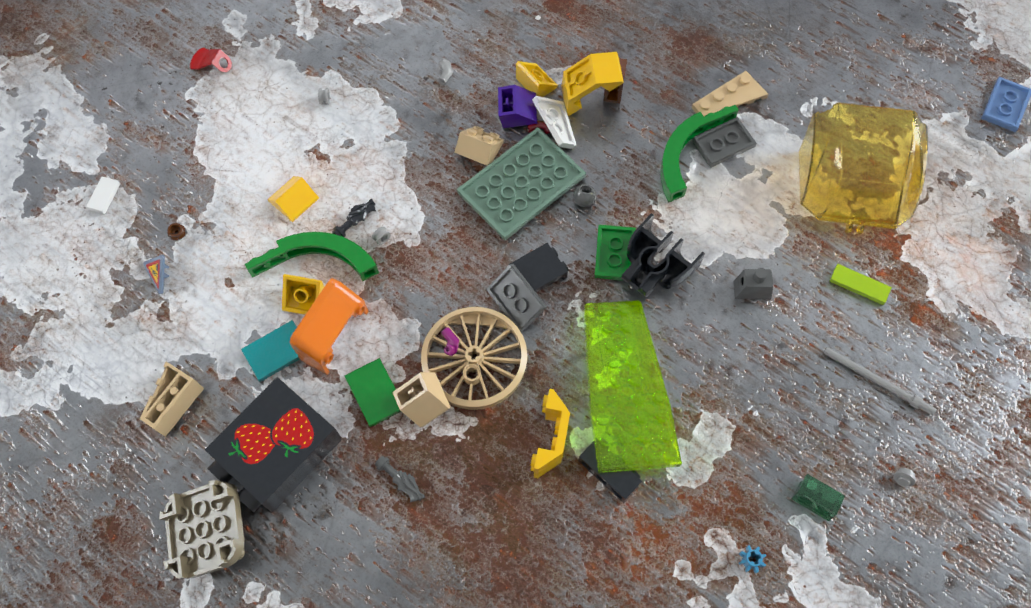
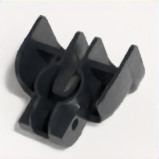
M652 213L634 231L629 240L627 257L632 264L621 276V279L644 297H648L658 285L671 289L681 284L700 267L705 255L704 252H701L692 263L687 261L680 252L684 241L680 238L659 264L653 265L650 263L658 253L663 252L671 243L674 234L673 231H670L662 241L654 236L651 231L654 218Z

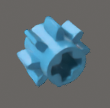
M749 545L746 547L747 553L743 551L739 553L743 557L739 565L743 564L746 567L745 572L753 569L754 573H758V566L762 568L766 566L762 562L766 554L759 552L760 547L752 550ZM749 557H752V558L755 557V558H756V561H755V562H753V561L750 562L748 558H749Z

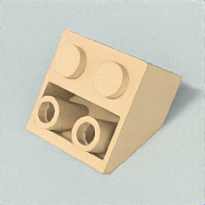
M473 126L460 132L454 153L488 165L495 159L504 139L499 138V135L496 133H487L483 131V128Z
M420 372L392 392L400 411L419 427H424L451 408L435 372Z

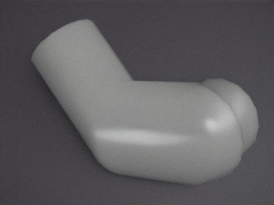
M443 59L438 64L443 71L438 80L440 83L446 84L453 74L451 63Z

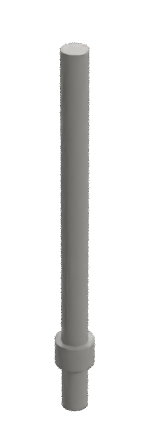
M829 347L823 352V354L908 401L912 407L920 408L932 416L935 414L937 409L924 402L923 398L916 394L913 396Z

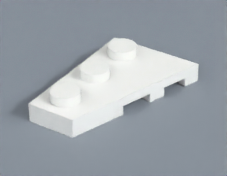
M535 96L532 101L558 146L573 149L577 144L564 102Z

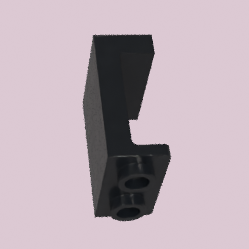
M548 243L510 263L517 267L535 292L542 290L561 278L566 280L569 271L565 262L559 260L555 248H551Z

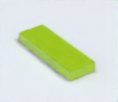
M840 264L835 266L829 280L831 283L881 305L886 303L892 288Z

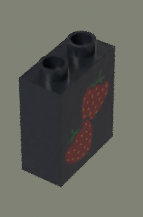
M276 377L205 449L215 459L207 469L223 482L228 483L234 477L243 486L238 492L239 500L253 512L261 504L274 512L342 440V437L327 420L282 380Z

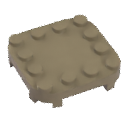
M212 480L207 485L181 494L174 493L168 497L170 500L166 504L164 512L160 511L159 520H165L169 560L163 562L165 570H169L176 578H196L230 567L244 557L242 516L239 495L235 484Z

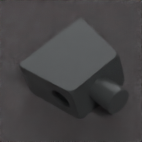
M744 269L733 281L735 299L772 298L773 277L772 270Z

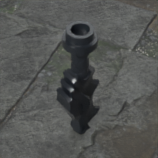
M370 199L365 204L355 205L351 208L346 218L347 221L339 227L335 226L332 234L345 237V232L352 225L356 226L358 222L365 221L368 213L376 212L373 199Z

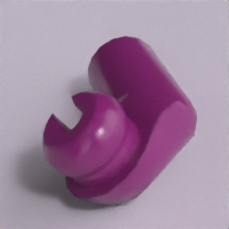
M447 327L441 333L447 340L444 352L446 355L453 356L458 351L459 339Z

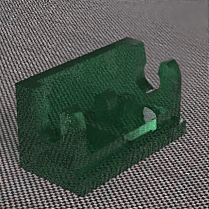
M806 474L791 499L830 521L837 515L845 495Z

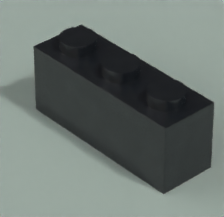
M595 439L579 456L578 462L619 500L625 503L641 485V476L635 470H629L624 465V460L618 455L614 456L609 451L610 448L603 441L599 442Z

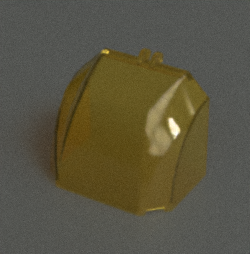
M836 103L833 104V108L827 111L814 113L799 149L800 204L820 221L846 223V233H851L853 224L858 225L856 228L857 234H862L865 226L889 229L898 228L913 217L923 191L928 158L927 125L922 123L918 118V114L912 110Z

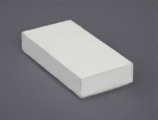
M101 177L86 208L105 214L120 186V182Z

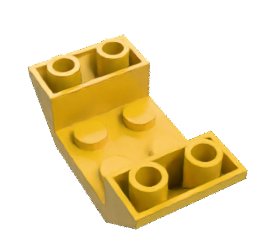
M617 52L590 54L563 71L561 88L568 116L582 109L580 99L597 88L603 87L610 92L624 83Z
M549 389L548 395L544 394L542 412L545 413V420L556 421L554 435L558 436L553 437L551 450L538 448L537 454L532 455L531 471H534V478L541 477L562 463L570 412L554 389Z

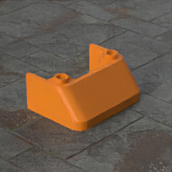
M331 278L290 338V345L300 360L328 375L329 370L326 364H330L334 357L332 345L351 316L357 317L363 313L368 314L369 311L365 301L343 283Z

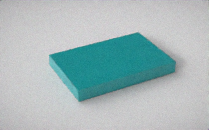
M293 320L241 349L259 382L300 359L290 345V338L297 328Z

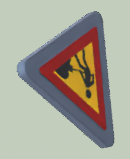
M160 255L143 262V265L158 293L163 294L164 278L169 277L164 272V269H168L169 266L165 264V256Z

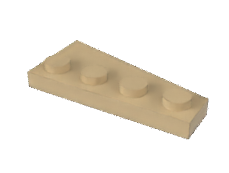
M744 71L693 103L692 109L695 113L701 112L705 117L707 114L718 112L726 106L736 105L738 108V106L754 103L755 100L760 98L761 100L766 99L768 93L747 71Z

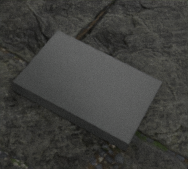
M738 117L692 138L693 144L710 168L756 147L757 144Z
M509 264L486 289L506 317L518 327L520 332H523L547 308L514 264Z

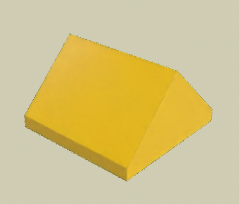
M517 61L516 79L525 89L535 92L536 96L544 97L558 87L537 64Z
M293 176L267 200L290 221L294 222L319 197L302 177Z
M284 274L282 311L306 315L324 288L322 281Z

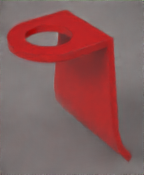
M201 48L193 55L190 69L199 70L212 64L219 71L228 72L232 67V62L221 49L209 50ZM221 58L226 59L228 63L226 68L220 66L219 61Z

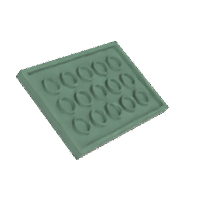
M537 127L457 189V193L505 241L585 178L586 172Z

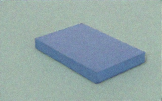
M998 77L981 119L1016 132L1031 97V89Z

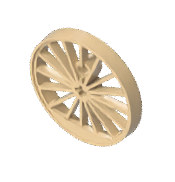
M467 307L445 315L430 329L423 343L421 364L423 372L435 373L461 365L440 382L441 387H443L463 371V375L453 393L450 395L444 391L448 403L463 409H485L501 403L517 389L526 369L527 348L522 333L508 317L489 308ZM449 325H463L469 347L457 336L459 344L464 349L458 348L457 353L459 354L449 356L445 353L429 352L433 341L446 347L447 342L436 337L443 328H447ZM466 325H476L475 343L473 346ZM480 326L490 327L478 347ZM494 327L507 329L484 347ZM510 333L514 335L518 342L488 351ZM516 348H520L521 359L489 357ZM473 354H477L475 359H472ZM429 357L458 360L431 369L428 367ZM489 362L520 364V367L515 376ZM485 366L513 381L504 389ZM480 368L501 391L500 393L488 397ZM471 371L478 374L474 379L468 378L467 375ZM464 381L470 385L468 400L455 397ZM481 382L486 399L472 400L473 385Z

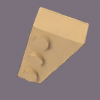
M165 362L163 366L165 370L161 379L158 378L156 382L157 388L153 396L149 397L140 417V420L165 437L204 389L193 378L168 362Z

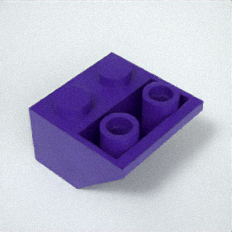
M517 85L498 87V116L503 128L538 124L537 108L532 101L536 96L535 92Z

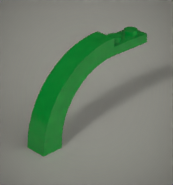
M736 105L726 106L718 112L707 114L705 117L701 112L696 113L682 122L672 133L666 144L660 169L661 185L668 203L684 197L687 190L679 167V157L684 147L693 137L736 118L739 111Z
M303 232L281 238L276 241L279 247L270 249L265 254L252 258L249 262L245 263L248 272L253 278L294 257L306 254H324L336 257L350 265L362 281L379 273L376 263L359 245L342 236L326 232Z

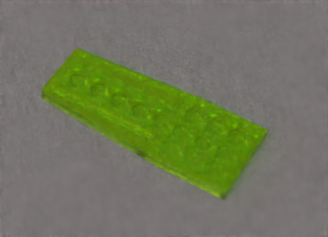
M618 301L585 304L584 326L589 406L599 473L680 467L682 461L671 405L642 303L640 301Z

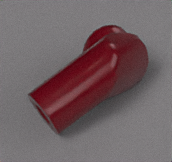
M540 120L537 121L538 124L527 125L529 133L537 127L540 130L544 129L545 134L551 133L544 121Z

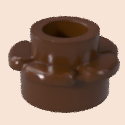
M173 223L168 227L167 234L171 240L177 241L185 236L186 228L179 223Z

